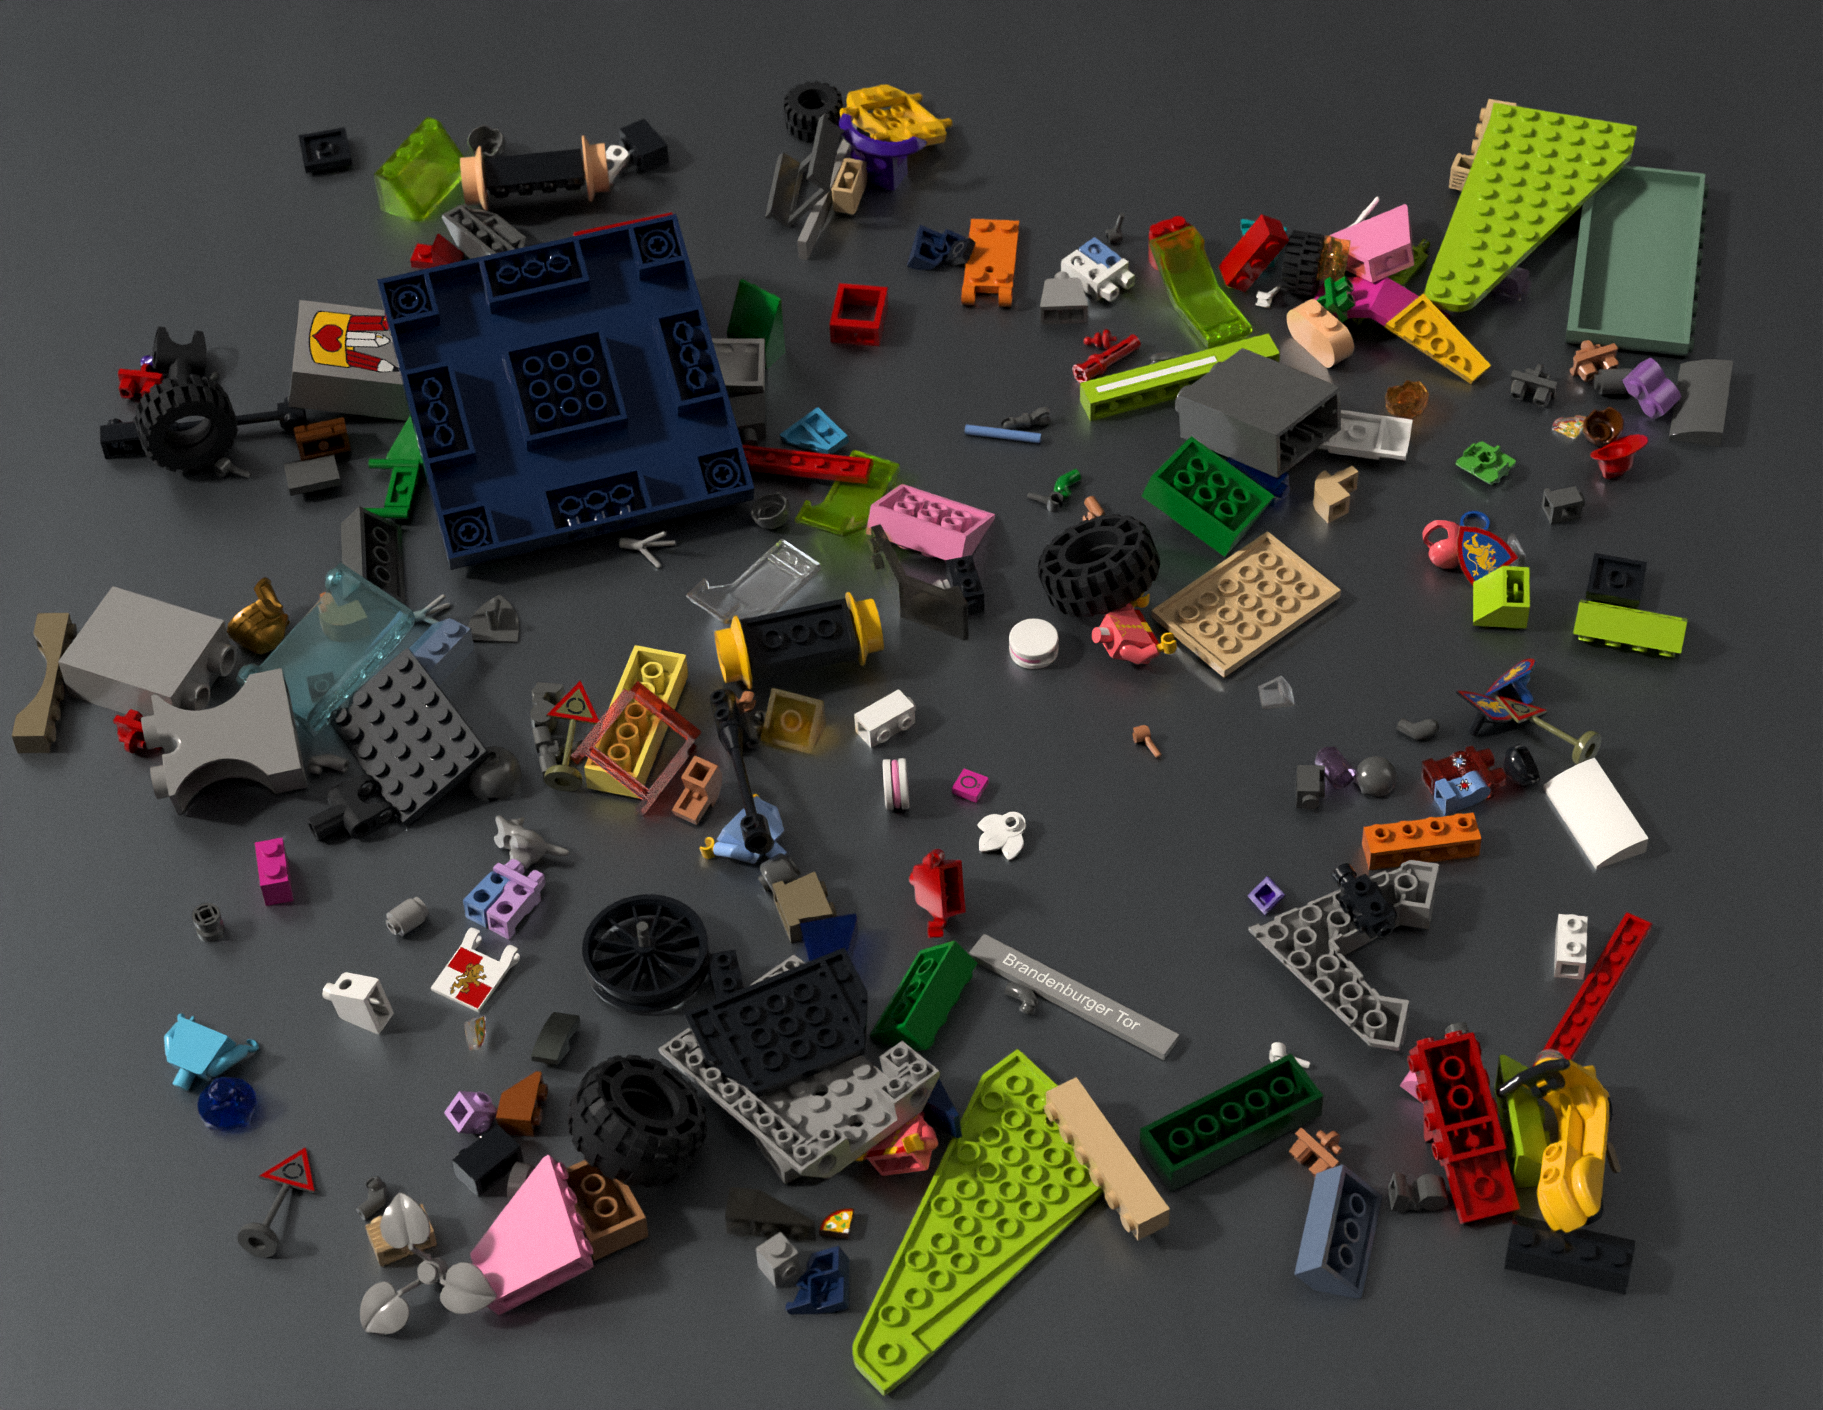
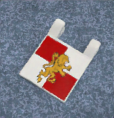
M471 927L466 932L461 946L432 985L431 990L479 1013L509 969L518 963L520 955L517 953L518 948L512 945H507L500 961L475 951L481 944L482 937L479 936L480 931Z

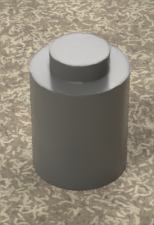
M1600 369L1599 373L1594 375L1595 390H1599L1600 395L1629 394L1623 379L1632 369Z

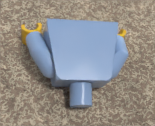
M753 794L757 814H762L767 818L771 836L774 840L773 848L765 855L768 858H772L779 853L786 855L787 851L777 843L784 832L778 808L761 800L757 794ZM744 808L722 829L717 838L719 842L715 843L711 837H707L704 840L707 847L701 846L699 849L705 859L722 856L746 862L749 861L755 864L764 855L751 853L745 848L740 828L741 820L746 816Z

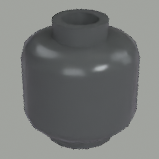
M779 853L760 865L762 875L758 879L767 892L770 889L773 891V883L783 881L785 885L799 879L798 875L801 872L790 855L786 857L784 854Z

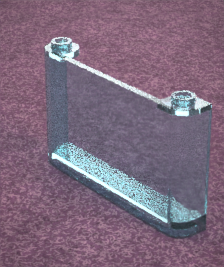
M341 562L335 568L329 570L325 576L327 592L260 667L255 663L245 665L240 669L236 677L239 686L243 687L250 674L282 668L290 692L295 723L312 736L318 735L329 724L327 719L332 712L366 682L410 632L415 623L413 610Z

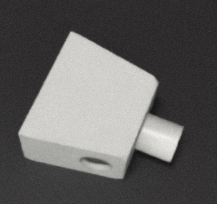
M345 972L335 984L329 982L323 989V998L332 1001L338 1016L342 1020L375 1034H380L394 1014L383 987L377 978Z

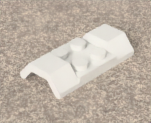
M1341 410V430L1316 449L1328 450V453L1376 460L1385 458L1406 461L1413 420Z

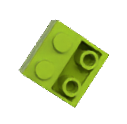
M1501 566L1473 582V626L1527 628L1530 610L1529 567Z

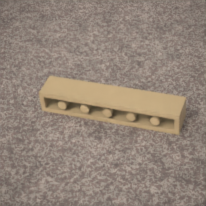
M1076 1077L1047 1091L1044 1111L1051 1122H1056L1064 1142H1070L1078 1162L1081 1165H1086L1094 1185L1102 1188L1109 1207L1112 1210L1116 1209L1125 1230L1127 1232L1132 1231L1136 1239L1140 1240L1168 1226L1169 1207Z

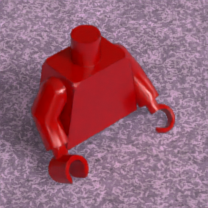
M934 849L923 858V863L913 867V872L909 876V882L915 887L917 904L926 909L934 918L933 921H928L927 924L928 938H943V929L946 927L949 917L966 912L961 860H945L944 851Z

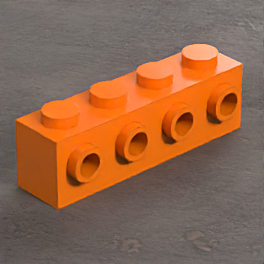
M1457 813L1451 816L1428 817L1413 821L1404 820L1398 823L1374 824L1364 827L1362 846L1369 870L1399 867L1402 863L1409 860L1437 862L1479 856L1481 835L1474 813Z

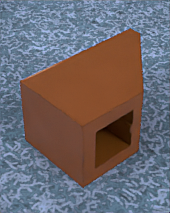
M536 1071L501 1093L496 1121L509 1135L534 1137L536 1126L541 1125L543 1110L540 1107L542 1101H546L548 1096V1084H544L542 1072Z

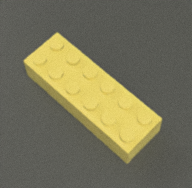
M634 646L584 767L587 788L640 798L688 678L686 655Z

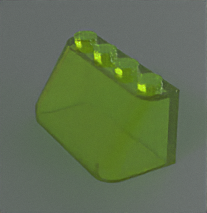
M427 116L374 173L380 210L412 222L422 221L430 215L462 179L460 158H463L464 155L440 121Z

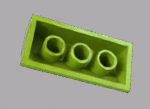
M1581 599L1573 634L1579 635L1578 640L1594 642L1595 638L1604 639L1605 645L1621 647L1622 643L1632 645V650L1648 652V648L1659 650V655L1675 657V653L1681 654L1688 619Z
M1499 1055L1494 1093L1500 1124L1506 1135L1505 1145L1507 1149L1505 1151L1514 1188L1538 1187L1543 1152L1550 1145L1548 1130L1544 1131L1542 1124L1545 1123L1544 1106H1539L1538 1098L1523 1085L1505 1098H1499L1496 1095L1498 1087L1518 1073L1529 1069L1506 1055Z

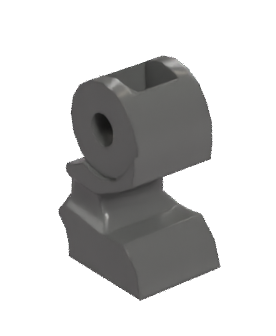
M537 682L536 686L531 689L533 708L530 711L532 729L548 726L551 734L557 727L558 719L546 717V715L565 696L564 684Z
M1399 1172L1393 1173L1388 1186L1391 1211L1404 1213L1409 1209L1419 1211L1421 1208L1438 1210L1448 1204L1443 1177L1423 1174L1411 1185H1407L1404 1174Z

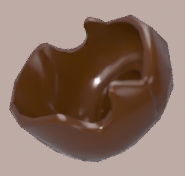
M1607 407V409L1602 411L1595 409L1584 420L1583 433L1588 442L1604 447L1621 437L1624 419L1621 413L1613 407Z

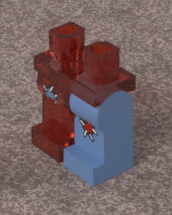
M1473 745L1466 747L1465 751H1457L1449 757L1434 761L1433 758L1422 761L1421 779L1431 795H1434L1436 803L1445 816L1480 803L1485 799L1494 798L1495 789L1506 785L1507 776L1500 767L1491 771L1488 770V767L1494 766L1495 761L1489 748L1476 751Z

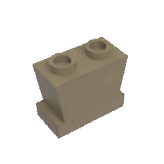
M815 871L785 885L783 881L772 884L774 902L791 943L801 941L802 935L834 931L833 919L837 918L836 909L833 902L828 903L826 899L828 891L825 882H819Z

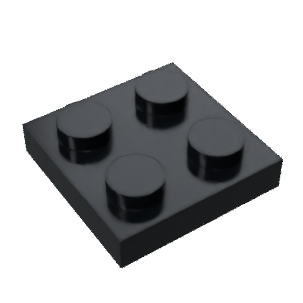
M345 127L298 135L306 173L353 165Z
M1594 553L1585 598L1639 608L1647 562Z

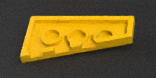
M1424 293L1385 325V328L1470 384L1480 378L1491 367L1488 361Z

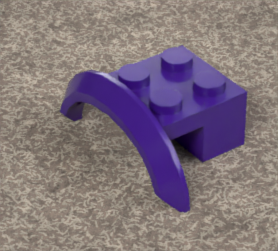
M844 113L839 120V127L845 130L841 136L850 144L851 159L867 162L866 173L869 183L895 191L908 174L907 155L914 154L927 145V141L914 136L899 142L872 139L858 132L852 125L853 116Z

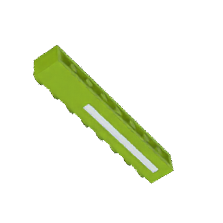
M1269 333L1082 382L1080 383V402L1089 420L1093 421L1176 399L1184 386L1192 385L1209 373L1216 363L1224 362L1242 348L1280 362V352Z

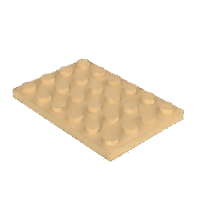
M1267 531L1152 609L1151 617L1168 632L1173 633L1174 637L1225 678L1337 600L1341 595V590Z

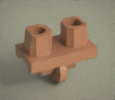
M1590 340L1583 341L1581 343V350L1576 351V355L1573 358L1574 365L1570 368L1572 376L1579 375L1586 383L1594 380V375L1598 374V368L1618 369L1619 363L1616 358L1618 348L1615 343L1601 347L1600 344L1593 345Z
M1300 1128L1295 1133L1298 1140L1289 1152L1301 1165L1312 1154L1316 1156L1318 1160L1308 1169L1314 1177H1316L1318 1172L1339 1166V1161L1329 1153L1332 1151L1338 1156L1343 1151L1338 1145L1341 1137L1336 1131H1331L1328 1134L1322 1130L1318 1131L1316 1137L1321 1141L1320 1143L1312 1138L1303 1128Z

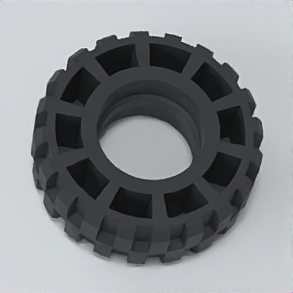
M1120 514L1097 516L1094 519H1087L1081 521L1080 524L1064 530L1065 532L1054 537L1049 545H1046L1038 562V576L1050 604L1061 613L1069 614L1072 617H1094V615H1104L1112 610L1125 607L1126 604L1141 597L1144 591L1147 592L1152 582L1156 580L1160 568V557L1149 529L1138 519L1129 515L1121 516Z

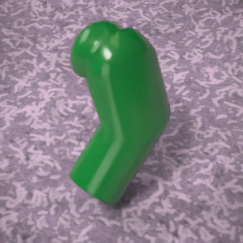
M1074 469L1060 476L1055 482L1054 492L1061 493L1063 499L1071 496L1072 492L1068 487L1082 479L1080 472Z

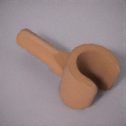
M744 691L739 699L744 712H751L756 704V700H753L755 694L751 691Z
M1146 725L1134 727V732L1132 733L1134 742H1145L1156 759L1160 758L1162 754L1151 739L1149 727Z

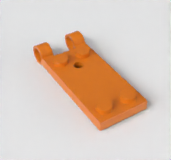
M971 219L969 238L976 242V246L965 266L961 298L962 305L974 306L976 293L999 294V307H1011L1019 221Z

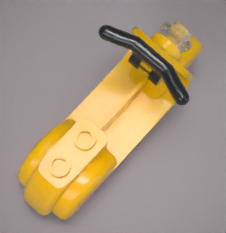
M1548 1049L1537 1054L1535 1066L1518 1073L1498 1087L1496 1095L1499 1098H1505L1523 1085L1531 1090L1536 1098H1543L1554 1110L1558 1123V1142L1549 1145L1543 1152L1537 1198L1542 1215L1553 1231L1562 1229L1566 1233L1583 1225H1590L1602 1217L1604 1211L1602 1187L1606 1155L1613 1173L1620 1172L1621 1168L1613 1144L1607 1142L1609 1122H1611L1613 1117L1610 1095L1597 1079L1595 1067L1592 1065L1582 1067L1574 1061L1566 1059L1560 1052Z

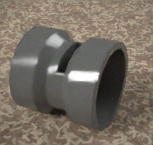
M203 903L193 910L192 919L197 936L201 940L213 942L222 937L225 927L217 905Z

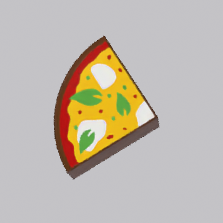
M843 1208L830 1213L822 1221L819 1227V1235L849 1239L854 1218V1208Z

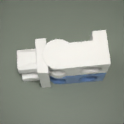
M1095 237L1082 245L1079 251L1075 250L1061 260V272H1067L1069 278H1079L1084 291L1087 294H1092V298L1096 301L1103 297L1112 302L1119 295V288L1117 286L1121 285L1128 290L1135 284V275L1128 270L1129 262L1124 258L1122 259Z

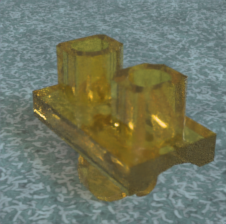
M1329 235L1325 236L1317 280L1324 281L1331 277L1336 282L1344 277L1350 240L1339 239Z

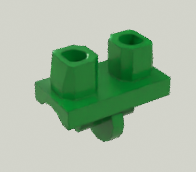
M1346 276L1336 282L1331 277H1328L1324 280L1326 295L1319 297L1317 302L1331 314L1336 312L1339 321L1342 323L1348 319L1347 311L1356 306L1355 299L1350 294L1354 291V285Z

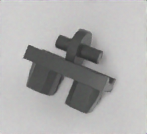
M1538 363L1535 370L1526 368L1525 373L1513 370L1511 374V398L1521 401L1524 400L1526 392L1534 393L1533 403L1546 408L1549 401L1556 398L1557 382L1550 380L1551 374L1543 372V364Z

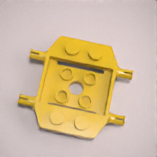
M888 84L850 91L847 96V108H841L839 112L840 116L844 113L853 116L852 122L860 129L870 133V138L886 142H899L914 136L926 140V146L943 143L947 136L945 128H951L953 124L950 118L937 119L919 104L923 99L920 93L910 95ZM890 106H891V108H890V109H887V110H882V109H880V108H885V107H890Z

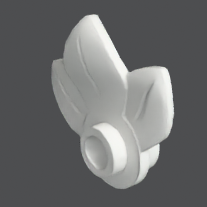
M1008 812L1003 816L991 814L984 817L978 823L979 829L984 832L979 840V850L981 853L1001 848L1006 859L1011 861L1022 850L1024 846L1022 834L1026 829V821L1022 814L1018 812ZM1016 821L1014 826H1007L1010 822Z

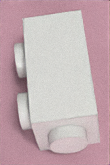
M898 689L854 714L855 731L870 748L884 743L890 737L902 730L909 729L915 724L916 705L909 696L906 697Z
M1575 914L1558 915L1555 936L1554 977L1583 980L1586 966L1588 917Z

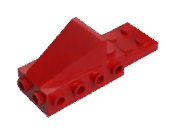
M1462 1030L1445 1034V1039L1434 1041V1037H1429L1416 1041L1417 1046L1409 1050L1410 1055L1407 1057L1410 1071L1416 1074L1418 1081L1415 1087L1418 1100L1423 1102L1424 1139L1425 1142L1434 1140L1432 1152L1436 1161H1440L1441 1167H1445L1460 1224L1519 1210L1520 1206L1504 1150L1507 1149L1505 1145L1506 1135L1504 1129L1499 1124L1497 1103L1490 1092L1489 1075L1483 1067L1481 1046L1479 1041L1475 1039L1474 1032L1463 1034Z

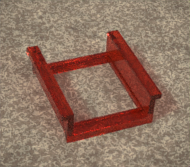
M637 681L630 691L624 689L570 756V759L579 764L585 755L642 799L635 810L643 816L697 747L694 741L702 731ZM632 698L687 740L649 789L595 747Z

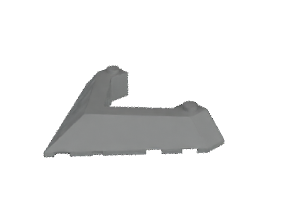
M1409 860L1402 863L1401 868L1387 873L1385 870L1369 877L1372 882H1376L1379 885L1386 902H1391L1397 912L1395 928L1404 925L1429 929L1435 902L1439 864ZM1341 889L1313 900L1304 907L1294 908L1274 917V921L1260 926L1258 923L1249 927V932L1369 1046L1397 1051L1401 1049L1409 1023V1000L1380 996L1374 988L1371 989L1364 981L1363 975L1355 965L1344 957V955L1376 939L1378 936L1370 939L1366 933L1360 934L1357 931L1352 913L1346 914L1340 907Z

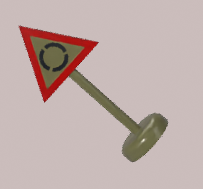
M581 680L546 715V717L570 720L562 765L549 767L544 774V782L549 787L559 791H575L582 785L581 773L569 766L576 722L600 725Z
M1495 695L1497 701L1517 723L1530 720L1534 724L1574 745L1572 761L1576 765L1595 758L1602 742V736L1599 733L1587 731L1577 740L1537 717L1547 713L1546 709Z

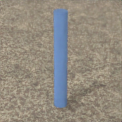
M968 424L965 426V435L1039 444L1042 438L1041 433Z

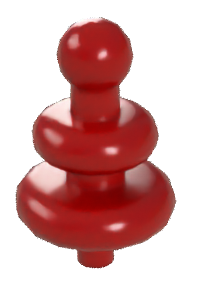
M1105 329L1103 336L1101 333L1096 332L1094 338L1085 337L1083 342L1086 346L1095 344L1097 348H1101L1103 344L1104 348L1108 350L1112 347V341H1117V336H1112L1110 330Z

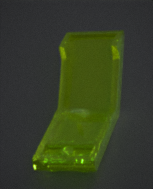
M1193 225L1149 241V246L1173 308L1207 349L1252 334V325L1218 286L1204 249V238Z
M853 449L850 454L851 457L873 459L874 465L868 483L835 481L822 503L811 506V501L806 500L795 518V522L842 538L867 528L871 505L889 492L900 472V464Z

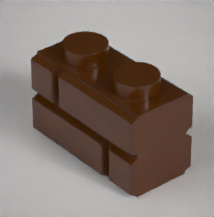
M344 417L308 424V426L294 427L301 461L351 451Z

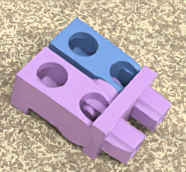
M513 858L505 865L497 863L493 867V871L463 899L466 918L485 928L488 926L489 930L510 940L516 933L515 927L541 901L540 891L546 884L544 874L533 870L527 877L522 875L525 872L524 866Z

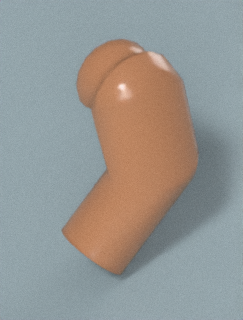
M1094 496L1085 499L1084 504L1089 512H1087V517L1083 515V521L1094 519L1097 516H1105V511Z

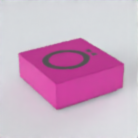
M964 768L952 787V794L977 803L989 784V778Z

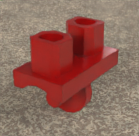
M146 363L142 365L141 370L120 368L117 373L120 381L118 388L120 397L131 399L134 393H141L143 397L145 393H150L152 386L163 383V374L152 372V366Z
M132 709L124 717L116 715L113 723L117 725L119 742L124 743L126 752L133 754L138 748L145 749L146 742L141 723L143 715L139 711ZM157 747V748H154V749H157V750H160V751H161V749H162L163 747Z

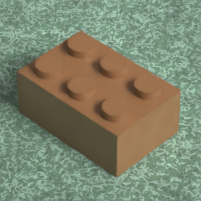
M585 1160L566 1168L569 1174V1178L566 1179L567 1184L576 1196L577 1203L574 1206L576 1212L580 1214L584 1221L585 1229L582 1231L584 1237L592 1246L593 1255L591 1257L594 1261L649 1236L646 1217L628 1185H625L620 1180H612L604 1176L602 1171L596 1167L593 1168Z

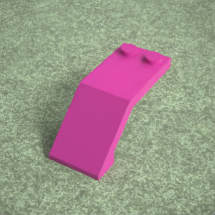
M1331 277V278L1336 282L1337 280L1341 279L1342 277ZM1347 277L1354 285V291L1350 294L1354 297L1356 306L1347 311V318H1371L1385 326L1387 322L1420 296L1388 277L1373 283L1361 277ZM1324 281L1314 298L1316 301L1319 297L1326 295ZM1439 309L1441 313L1449 320L1450 314ZM1336 312L1332 314L1335 318H1339Z

